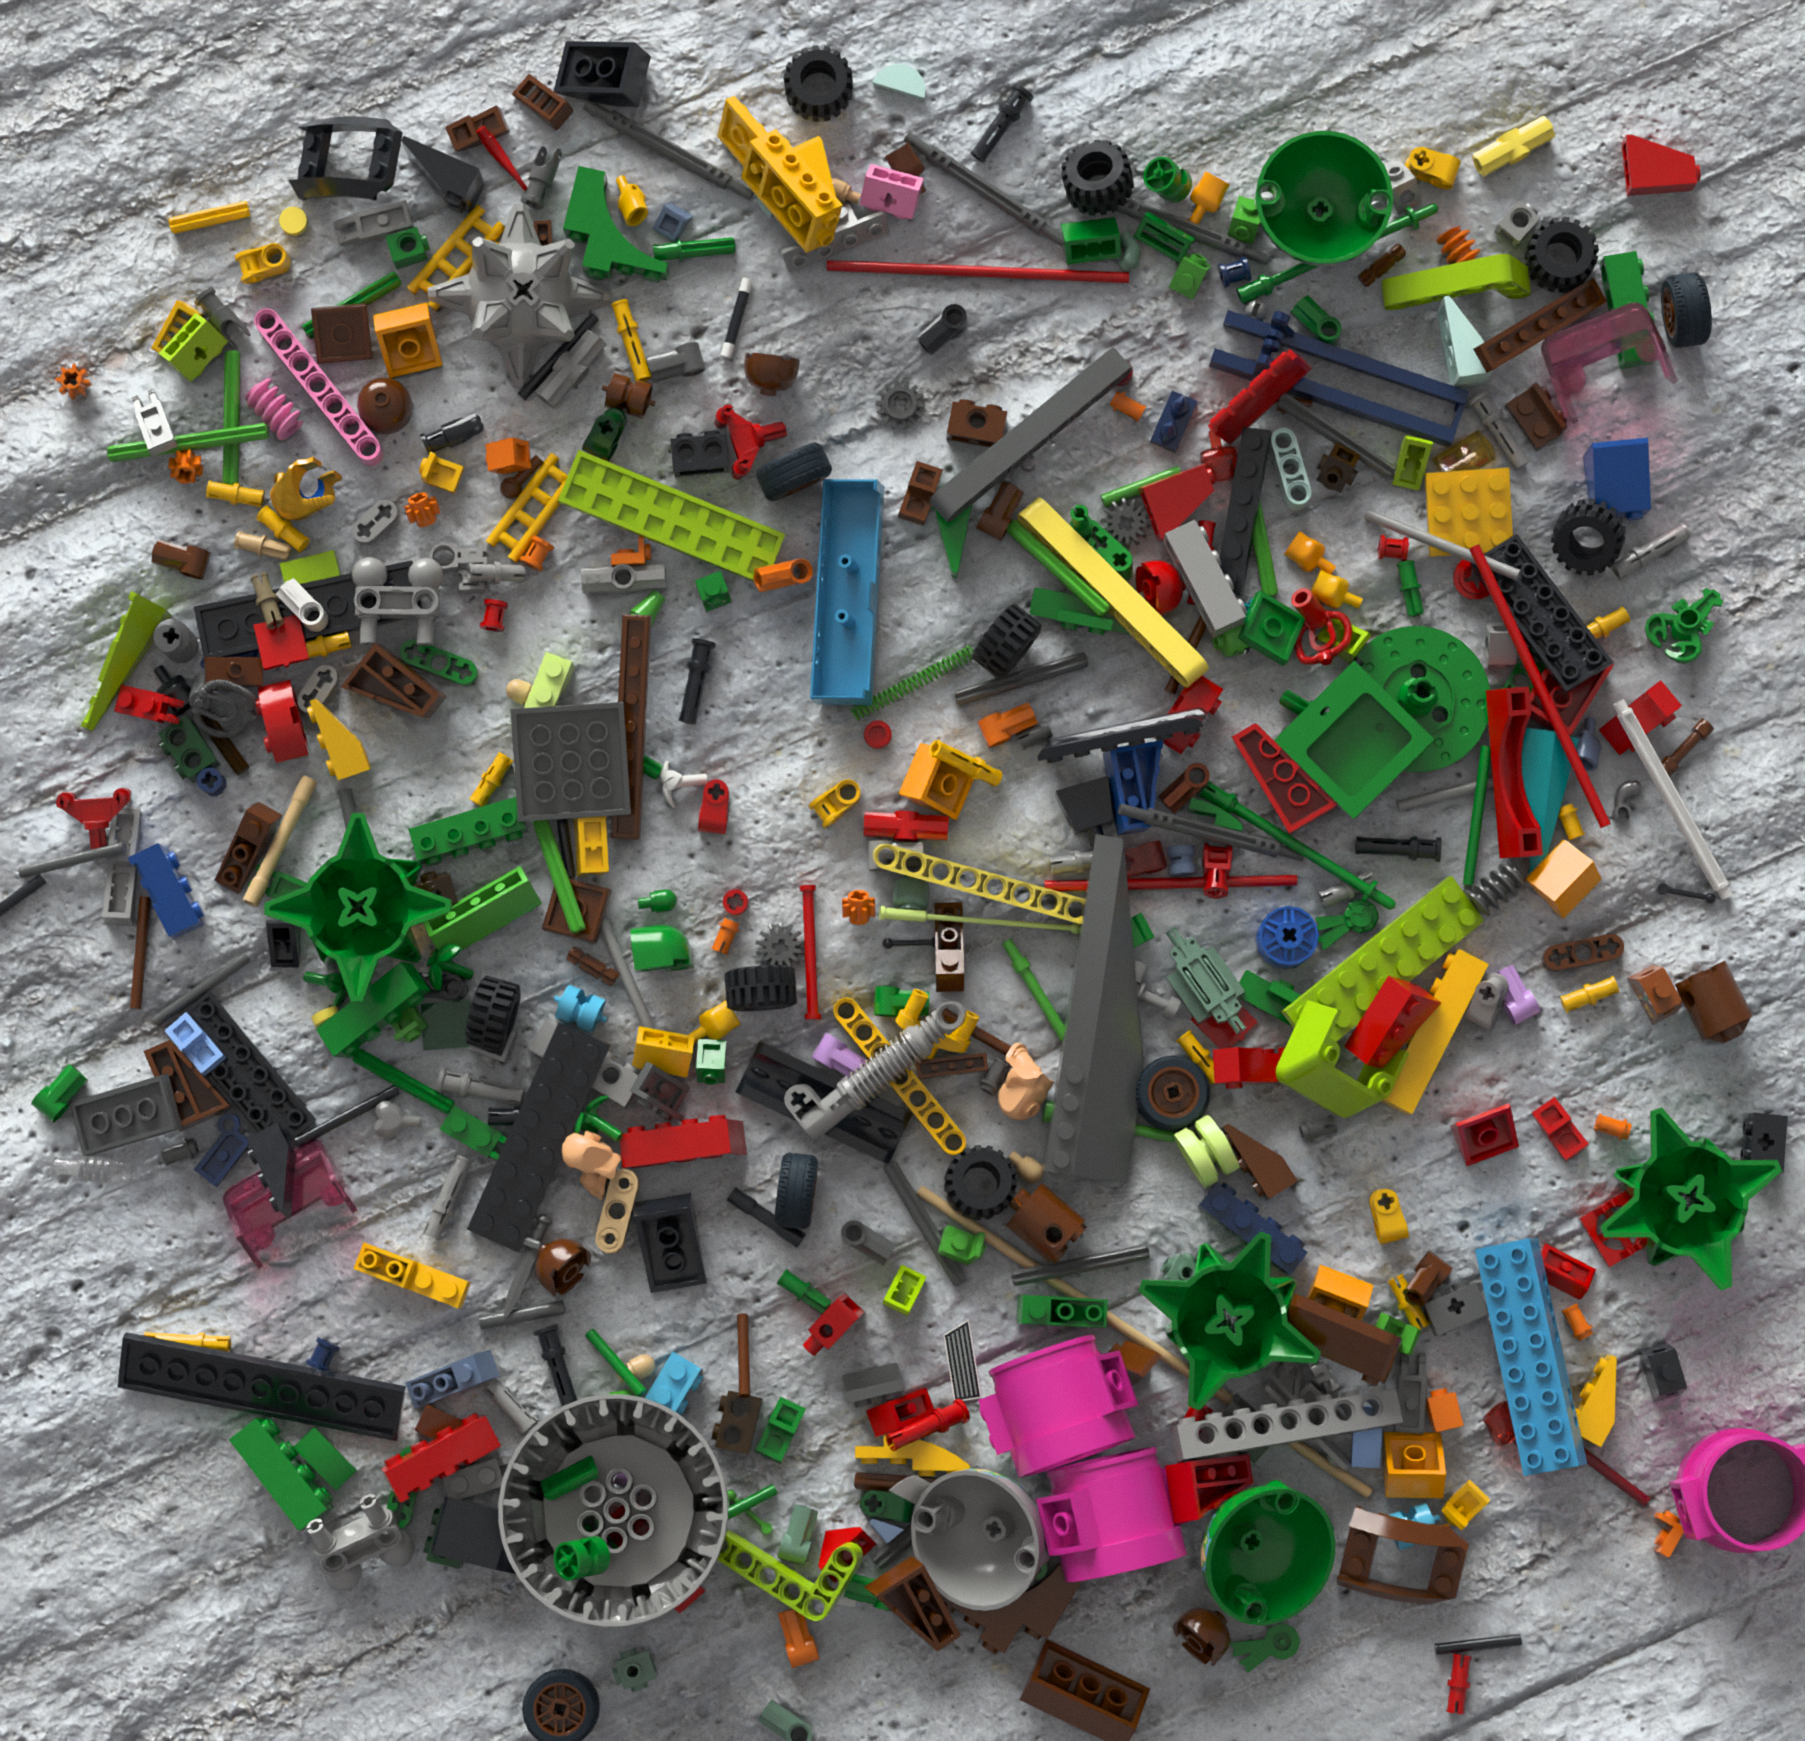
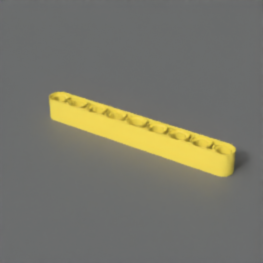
M1037 497L1017 515L1018 521L1109 604V613L1182 686L1188 688L1209 670L1205 659L1045 500Z
M880 844L873 851V861L882 869L1078 924L1082 922L1085 903L1083 898L891 844ZM888 848L893 852V860L885 865L879 861L878 854L882 849ZM911 856H916L920 860V867L915 872L908 871L905 866L906 860ZM941 863L947 867V875L945 878L938 880L933 876V868ZM966 871H970L974 875V883L969 887H964L960 883V876ZM992 879H998L1001 883V890L995 895L990 894L987 890V884ZM1020 886H1024L1028 890V897L1023 902L1016 901L1014 897L1015 890ZM1046 894H1051L1055 898V905L1049 910H1045L1041 905V900ZM1077 901L1082 906V912L1077 917H1071L1068 907L1072 902Z

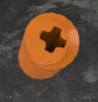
M1457 226L1446 231L1436 239L1438 245L1445 244L1441 248V252L1445 255L1449 254L1446 258L1448 264L1476 259L1475 257L1481 252L1480 249L1471 250L1470 248L1476 242L1475 239H1465L1471 232L1470 229L1461 231V226Z

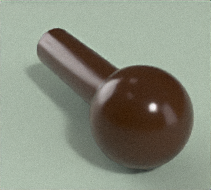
M535 455L531 459V469L519 471L514 477H507L501 482V494L507 499L517 498L522 491V484L544 462Z

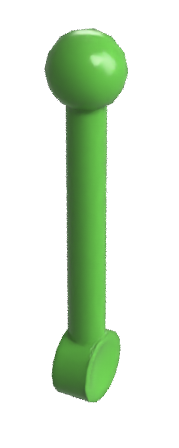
M727 1491L729 1501H733L734 1503L740 1501L736 1497L735 1491ZM750 1509L745 1511L761 1527L762 1533H771L772 1525L770 1523H764Z

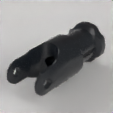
M472 414L465 418L447 422L441 425V429L427 435L422 433L420 437L429 455L430 452L435 453L448 446L453 448L466 442L471 437L481 433L484 426L479 415Z

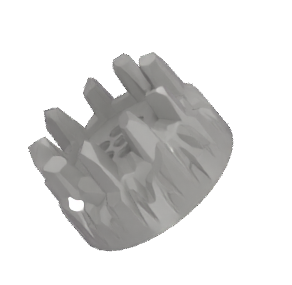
M604 1394L582 1398L564 1405L546 1416L530 1430L518 1445L504 1474L498 1501V1522L502 1544L511 1566L520 1581L544 1605L564 1617L584 1624L603 1627L628 1626L646 1622L674 1609L691 1596L709 1576L724 1544L728 1523L729 1496L721 1467L711 1447L696 1428L681 1415L660 1403L643 1397L624 1394ZM588 1456H593L599 1472L598 1478L553 1501L546 1500L540 1484L541 1480ZM618 1473H623L628 1478L627 1486L622 1490L614 1488L612 1482L614 1476ZM592 1486H597L601 1490V1498L595 1503L589 1502L586 1497L587 1490ZM646 1489L651 1493L652 1500L647 1506H640L636 1500L637 1494L641 1490ZM620 1502L625 1506V1515L621 1519H614L611 1516L610 1509L613 1504ZM594 1515L599 1520V1527L596 1531L590 1533L585 1529L584 1521L588 1516ZM640 1519L647 1520L650 1525L648 1533L643 1536L637 1535L634 1530L635 1523ZM613 1532H619L623 1537V1543L618 1549H613L608 1544V1537ZM592 1536H598L606 1542L610 1552V1564L603 1574L570 1581L564 1580L559 1576L554 1565V1552L560 1543Z

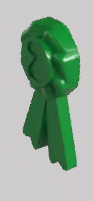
M1358 899L1349 903L1344 915L1316 917L1318 931L1331 928L1330 931L1318 938V942L1322 943V949H1327L1350 930L1359 934L1373 930L1379 919L1376 906L1370 901L1364 903L1362 899Z
M1279 1623L1268 1629L1265 1639L1230 1642V1646L1234 1649L1232 1652L1234 1657L1251 1653L1239 1661L1241 1665L1245 1666V1670L1248 1673L1270 1655L1281 1660L1295 1655L1300 1645V1638L1295 1628Z

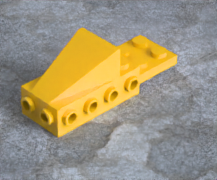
M735 96L726 99L717 137L742 164V180L806 253L821 246L829 245L834 239L843 204L836 198L822 139L817 136L792 148L789 141L776 129L767 133L763 125L755 120L747 107L741 104Z

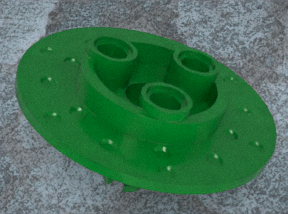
M1400 627L1377 636L1357 654L1356 657L1364 662L1362 668L1435 739L1404 772L1426 773L1448 767L1463 758L1479 741L1488 722L1486 690H1490V685L1479 659L1458 638L1431 627ZM1413 667L1420 668L1424 673V677L1413 678L1410 669ZM1417 689L1423 690L1426 698L1418 697L1416 694ZM1432 711H1442L1445 715V722H1436L1432 717Z

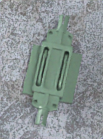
M1176 927L1171 928V931L1168 930L1166 935L1175 946L1170 952V956L1176 963V971L1167 977V981L1199 1025L1213 1016L1218 1024L1228 1021L1236 1035L1244 1031L1246 1027L1237 1016L1242 1009L1237 999L1245 994V990L1213 946L1208 950L1204 947L1200 948L1194 938L1184 940Z

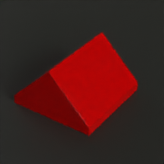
M1509 1103L1450 1125L1466 1166L1519 1147Z

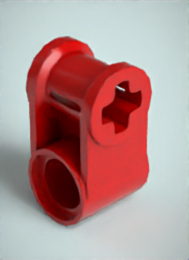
M713 779L704 787L702 807H700L698 832L726 835L729 790L726 783L722 780ZM715 786H719L720 791L724 792V795H719L718 800H714L712 794H708L709 791L715 789Z

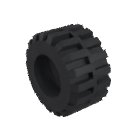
M813 45V50L808 51L807 47L801 49L802 55L799 56L796 53L792 56V63L788 62L786 73H784L785 95L788 104L792 105L793 111L796 114L801 112L802 118L807 120L811 116L813 117V122H819V118L824 117L825 121L831 120L830 115L834 114L835 117H838L841 114V109L846 110L848 107V100H851L853 95L851 67H848L846 58L841 59L840 52L837 50L831 53L828 46H824L823 50H819L818 45ZM814 73L827 74L835 82L829 92L821 95L809 93L802 84L809 75Z
M1094 140V143L1090 144L1087 141L1083 143L1082 147L1076 146L1073 148V154L1068 153L1065 157L1066 162L1062 163L1061 176L1068 201H1070L1074 209L1078 208L1079 212L1083 214L1088 211L1090 216H1095L1096 213H1101L1102 216L1107 215V211H1117V206H1124L1127 203L1126 198H1130L1132 195L1134 181L1127 154L1124 150H1121L1118 144L1112 146V142L1108 140L1104 143H1101L1100 140ZM1095 175H1108L1099 181H1087Z
M1558 217L1552 218L1550 223L1544 222L1533 234L1527 246L1525 260H1527L1526 266H1528V270H1531L1530 278L1533 281L1537 278L1539 280V287L1543 288L1546 285L1549 286L1548 291L1554 292L1558 288L1559 293H1565L1568 288L1573 290L1579 284H1583L1594 269L1598 260L1596 254L1599 251L1598 245H1594L1596 237L1594 234H1588L1590 228L1587 225L1583 228L1579 226L1581 221L1577 219L1572 223L1569 222L1570 217H1563L1561 221L1558 220ZM1554 243H1562L1569 246L1575 253L1576 264L1569 267H1561L1554 264L1548 257L1547 246Z
M1584 499L1577 501L1576 506L1571 503L1567 506L1566 511H1562L1554 527L1551 543H1554L1552 547L1553 554L1558 553L1557 561L1559 563H1566L1565 569L1570 571L1571 568L1576 569L1575 574L1581 575L1583 571H1587V576L1594 575L1595 570L1599 574L1605 572L1606 567L1610 568L1615 560L1618 559L1625 541L1626 529L1625 526H1621L1623 523L1621 515L1615 516L1617 510L1613 506L1608 509L1606 507L1607 503L1601 501V504H1596V499H1589L1588 503H1585ZM1579 527L1594 528L1602 535L1604 543L1594 548L1585 547L1575 539L1573 531Z
M1015 603L1007 607L984 633L973 650L972 659L997 679L1006 676L1026 654L1040 634L1042 624Z
M787 965L749 966L732 969L724 974L726 1004L730 1010L738 1012L767 1011L788 1008L797 1003L795 968Z
M485 976L480 981L467 1018L465 1029L467 1044L498 1053L502 1052L517 1017L521 998L519 984L490 976Z
M975 1145L974 1148L970 1149L968 1147L962 1153H958L950 1163L944 1177V1192L947 1193L946 1199L948 1203L951 1202L953 1204V1209L956 1212L958 1210L962 1212L963 1217L968 1218L970 1216L974 1217V1220L979 1221L981 1218L991 1219L994 1215L1002 1213L1011 1202L1017 1187V1180L1015 1179L1017 1173L1015 1168L1011 1166L1012 1161L1010 1158L1006 1159L1003 1156L1004 1152L1001 1150L996 1152L992 1150V1146L987 1145L986 1148H982L981 1145ZM984 1168L993 1174L996 1179L997 1188L991 1196L979 1198L967 1191L964 1185V1177L970 1169Z

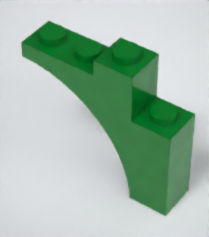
M578 166L563 230L565 236L573 242L584 243L588 241L582 264L584 273L591 279L602 281L604 278L611 279L613 269H617L619 274L625 276H633L634 273L643 275L644 279L652 282H659L660 279L667 281L669 274L668 263L639 251L622 236L612 221L606 204L607 177L605 171Z

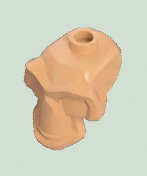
M1015 1043L1006 1055V1061L1013 1068L1007 1074L1006 1083L1002 1085L998 1093V1104L1003 1114L1012 1120L1024 1121L1039 1112L1040 1106L1047 1098V1093L1052 1088L1054 1082L1041 1072V1068L1030 1057L1027 1047L1022 1043Z
M586 1130L584 1135L573 1133L565 1139L562 1145L563 1161L567 1163L568 1167L572 1169L577 1168L582 1171L580 1183L592 1196H596L602 1201L605 1197L607 1179L611 1180L615 1177L616 1168L621 1160V1156L614 1153L610 1146L601 1142V1136Z

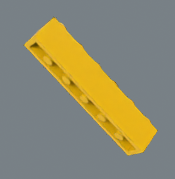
M1457 949L1454 954L1448 953L1442 964V968L1446 970L1441 979L1435 978L1429 990L1433 994L1432 996L1439 1000L1441 1004L1406 1042L1407 1046L1404 1051L1409 1053L1390 1095L1381 1102L1408 1116L1413 1114L1474 995L1477 985L1480 983L1489 965L1488 963L1461 949Z

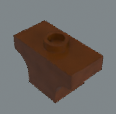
M206 657L204 659L205 684L212 680L221 679L234 682L243 688L261 687L263 685L261 657ZM225 687L214 688V691H233Z

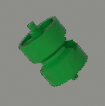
M1157 157L1150 161L1144 170L1143 180L1146 187L1167 202L1177 203L1189 195L1192 188L1191 175L1171 159Z
M598 1536L562 1542L556 1547L554 1552L555 1569L559 1576L567 1581L603 1574L610 1564L609 1548L606 1542Z

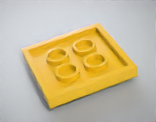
M1509 468L1424 473L1427 531L1429 534L1467 549L1479 544L1483 553L1488 552L1513 536ZM1428 545L1429 557L1452 555Z

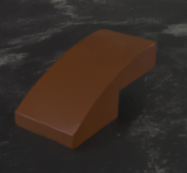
M496 105L474 117L467 115L446 126V131L455 152L482 145V140L476 133L482 126H485L495 138L509 133L510 130L500 107Z
M919 461L916 462L898 518L922 526L925 525L931 508L929 500L937 491L943 469Z

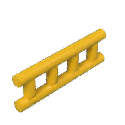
M476 205L406 288L414 295L419 289L428 294V288L434 286L428 279L437 268L450 277L449 280L468 274L472 268V246L463 237L474 226L485 235L484 239L496 241L504 232L505 226L498 221L492 228L480 218L485 210ZM455 247L468 256L458 269L445 260ZM432 301L428 303V306L435 312L441 306Z
M553 453L548 455L544 463L485 541L493 548L499 541L510 548L512 552L508 558L514 563L519 561L532 543V536L538 535L560 505L557 502L568 475L555 466L559 458ZM547 475L561 483L552 497L538 488ZM531 497L545 506L536 519L522 510ZM515 519L529 528L520 541L506 533Z

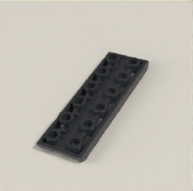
M1517 534L1484 553V556L1521 570L1517 581L1494 571L1492 573L1524 640L1562 691L1565 693L1569 692L1613 664L1612 659ZM1470 562L1474 573L1487 589L1477 565Z
M1198 707L1051 738L1040 751L1037 758L1038 761L1046 760L1047 763L1062 761L1063 756L1074 754V758L1090 755V750L1101 748V752H1108L1117 749L1118 744L1128 743L1129 746H1137L1145 743L1147 738L1156 737L1157 741L1173 737L1172 733L1183 731L1184 735L1200 732V727H1203L1206 723L1209 713L1203 708Z
M210 991L166 1026L168 1028L187 1012L226 1056V1059L208 1073L206 1077L253 1134L278 1123L286 1131L291 1142L316 1121L313 1114Z
M759 1041L735 1093L797 1121L786 1107L784 1101L785 1094L789 1088L799 1084L808 1085L822 1100L837 1088V1083L841 1079ZM795 1093L797 1095L795 1103H802L805 1106L802 1110L799 1111L801 1116H803L806 1112L813 1108L816 1105V1103L813 1100L812 1102L805 1104L803 1099L806 1097V1095L804 1093ZM876 1096V1099L870 1097L871 1103L865 1101L866 1107L860 1111L854 1110L824 1134L888 1164L913 1113Z

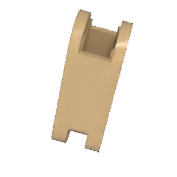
M628 1169L616 1171L615 1177L610 1180L596 1232L595 1241L600 1250L610 1254L619 1252L625 1245L640 1189L639 1178ZM624 1179H628L630 1182L629 1187L626 1189H622L620 1186L621 1181ZM615 1204H622L625 1207V1215L621 1219H613L611 1217L610 1210ZM609 1234L615 1236V1241L612 1244L606 1242V1237Z

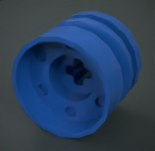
M1292 906L1277 908L1265 917L1257 929L1255 938L1257 952L1263 961L1273 968L1282 970L1296 968L1304 963L1317 947L1319 938L1317 924L1311 915L1301 908ZM1282 931L1285 933L1292 931L1294 933L1292 937L1294 942L1291 940L1284 942L1282 939L1284 933Z

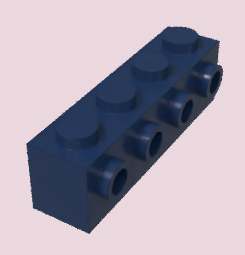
M1225 1182L1222 1185L1215 1183L1197 1207L1247 1245L1259 1232L1269 1234L1271 1236L1270 1263L1287 1276L1291 1275L1308 1253L1303 1249L1305 1243L1293 1234L1287 1237L1280 1231L1282 1226L1271 1217L1265 1220L1257 1214L1260 1209L1247 1199L1243 1203L1236 1198L1237 1192Z

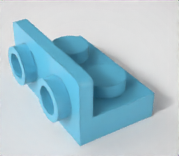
M672 1352L645 1398L660 1403L682 1415L689 1401L685 1400L690 1389L695 1392L704 1378L700 1375L702 1368Z

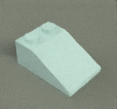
M1444 296L1436 312L1450 385L1461 389L1484 386L1492 371L1486 373L1473 350L1484 343V340L1451 297Z

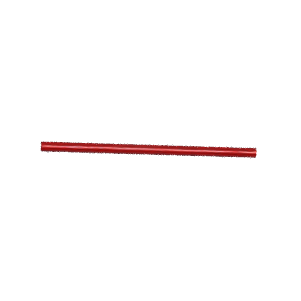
M1297 875L1229 876L1226 879V886H1297ZM1207 877L1127 879L1128 890L1204 888ZM1044 880V888L1055 891H1086L1088 880Z

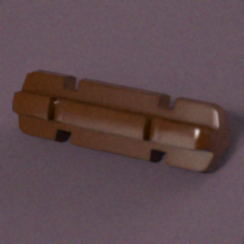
M1395 244L1389 249V253L1385 252L1370 265L1369 269L1363 270L1358 276L1362 285L1369 287L1375 282V278H1380L1395 265V262L1403 259L1406 255L1405 249L1400 244Z
M573 947L569 951L566 958L568 962L573 965L579 964L581 970L596 979L602 978L601 982L610 987L615 984L619 977L617 971L612 968L608 970L606 968L607 965L589 954L583 955L584 951L577 947Z

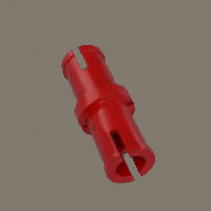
M1453 1653L1451 1679H1448L1447 1682L1450 1690L1446 1712L1454 1713L1455 1703L1458 1701L1456 1713L1465 1714L1466 1691L1470 1689L1468 1675L1472 1656L1463 1655L1462 1666L1460 1667L1461 1654Z

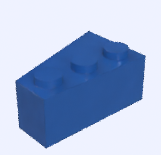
M1164 740L1147 742L1137 746H1120L1115 750L1102 754L1106 776L1109 780L1117 836L1145 832L1152 827V825L1144 824L1142 820L1119 815L1118 808L1122 803L1145 810L1147 808L1154 809L1157 777L1160 770V755Z
M156 843L128 857L131 866H136L142 879L140 883L143 889L147 890L153 902L152 906L170 938L176 939L204 925L201 917L205 916L203 909L198 901L193 902L189 892L193 891L192 886L186 876L181 877L177 869L181 864L174 851L169 852L164 846Z

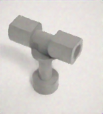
M1134 959L1138 1000L1163 1010L1162 1016L1173 1021L1182 1000L1171 996L1168 1001L1144 990L1145 984L1141 980L1147 965Z

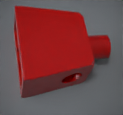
M844 1292L808 1329L812 1335L803 1343V1347L813 1356H816L823 1347L829 1350L865 1311ZM826 1324L832 1327V1333L826 1331Z

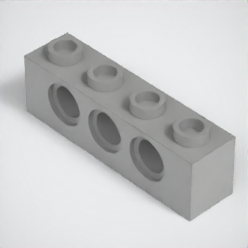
M554 1019L550 1023L545 1020L528 1050L543 1058L559 1021ZM608 1051L592 1088L604 1096L607 1095L609 1099L627 1109L635 1096L630 1089L641 1071L629 1063H626L624 1067L615 1062L617 1056ZM610 1069H616L619 1072V1079L614 1084H608L604 1080L605 1073Z

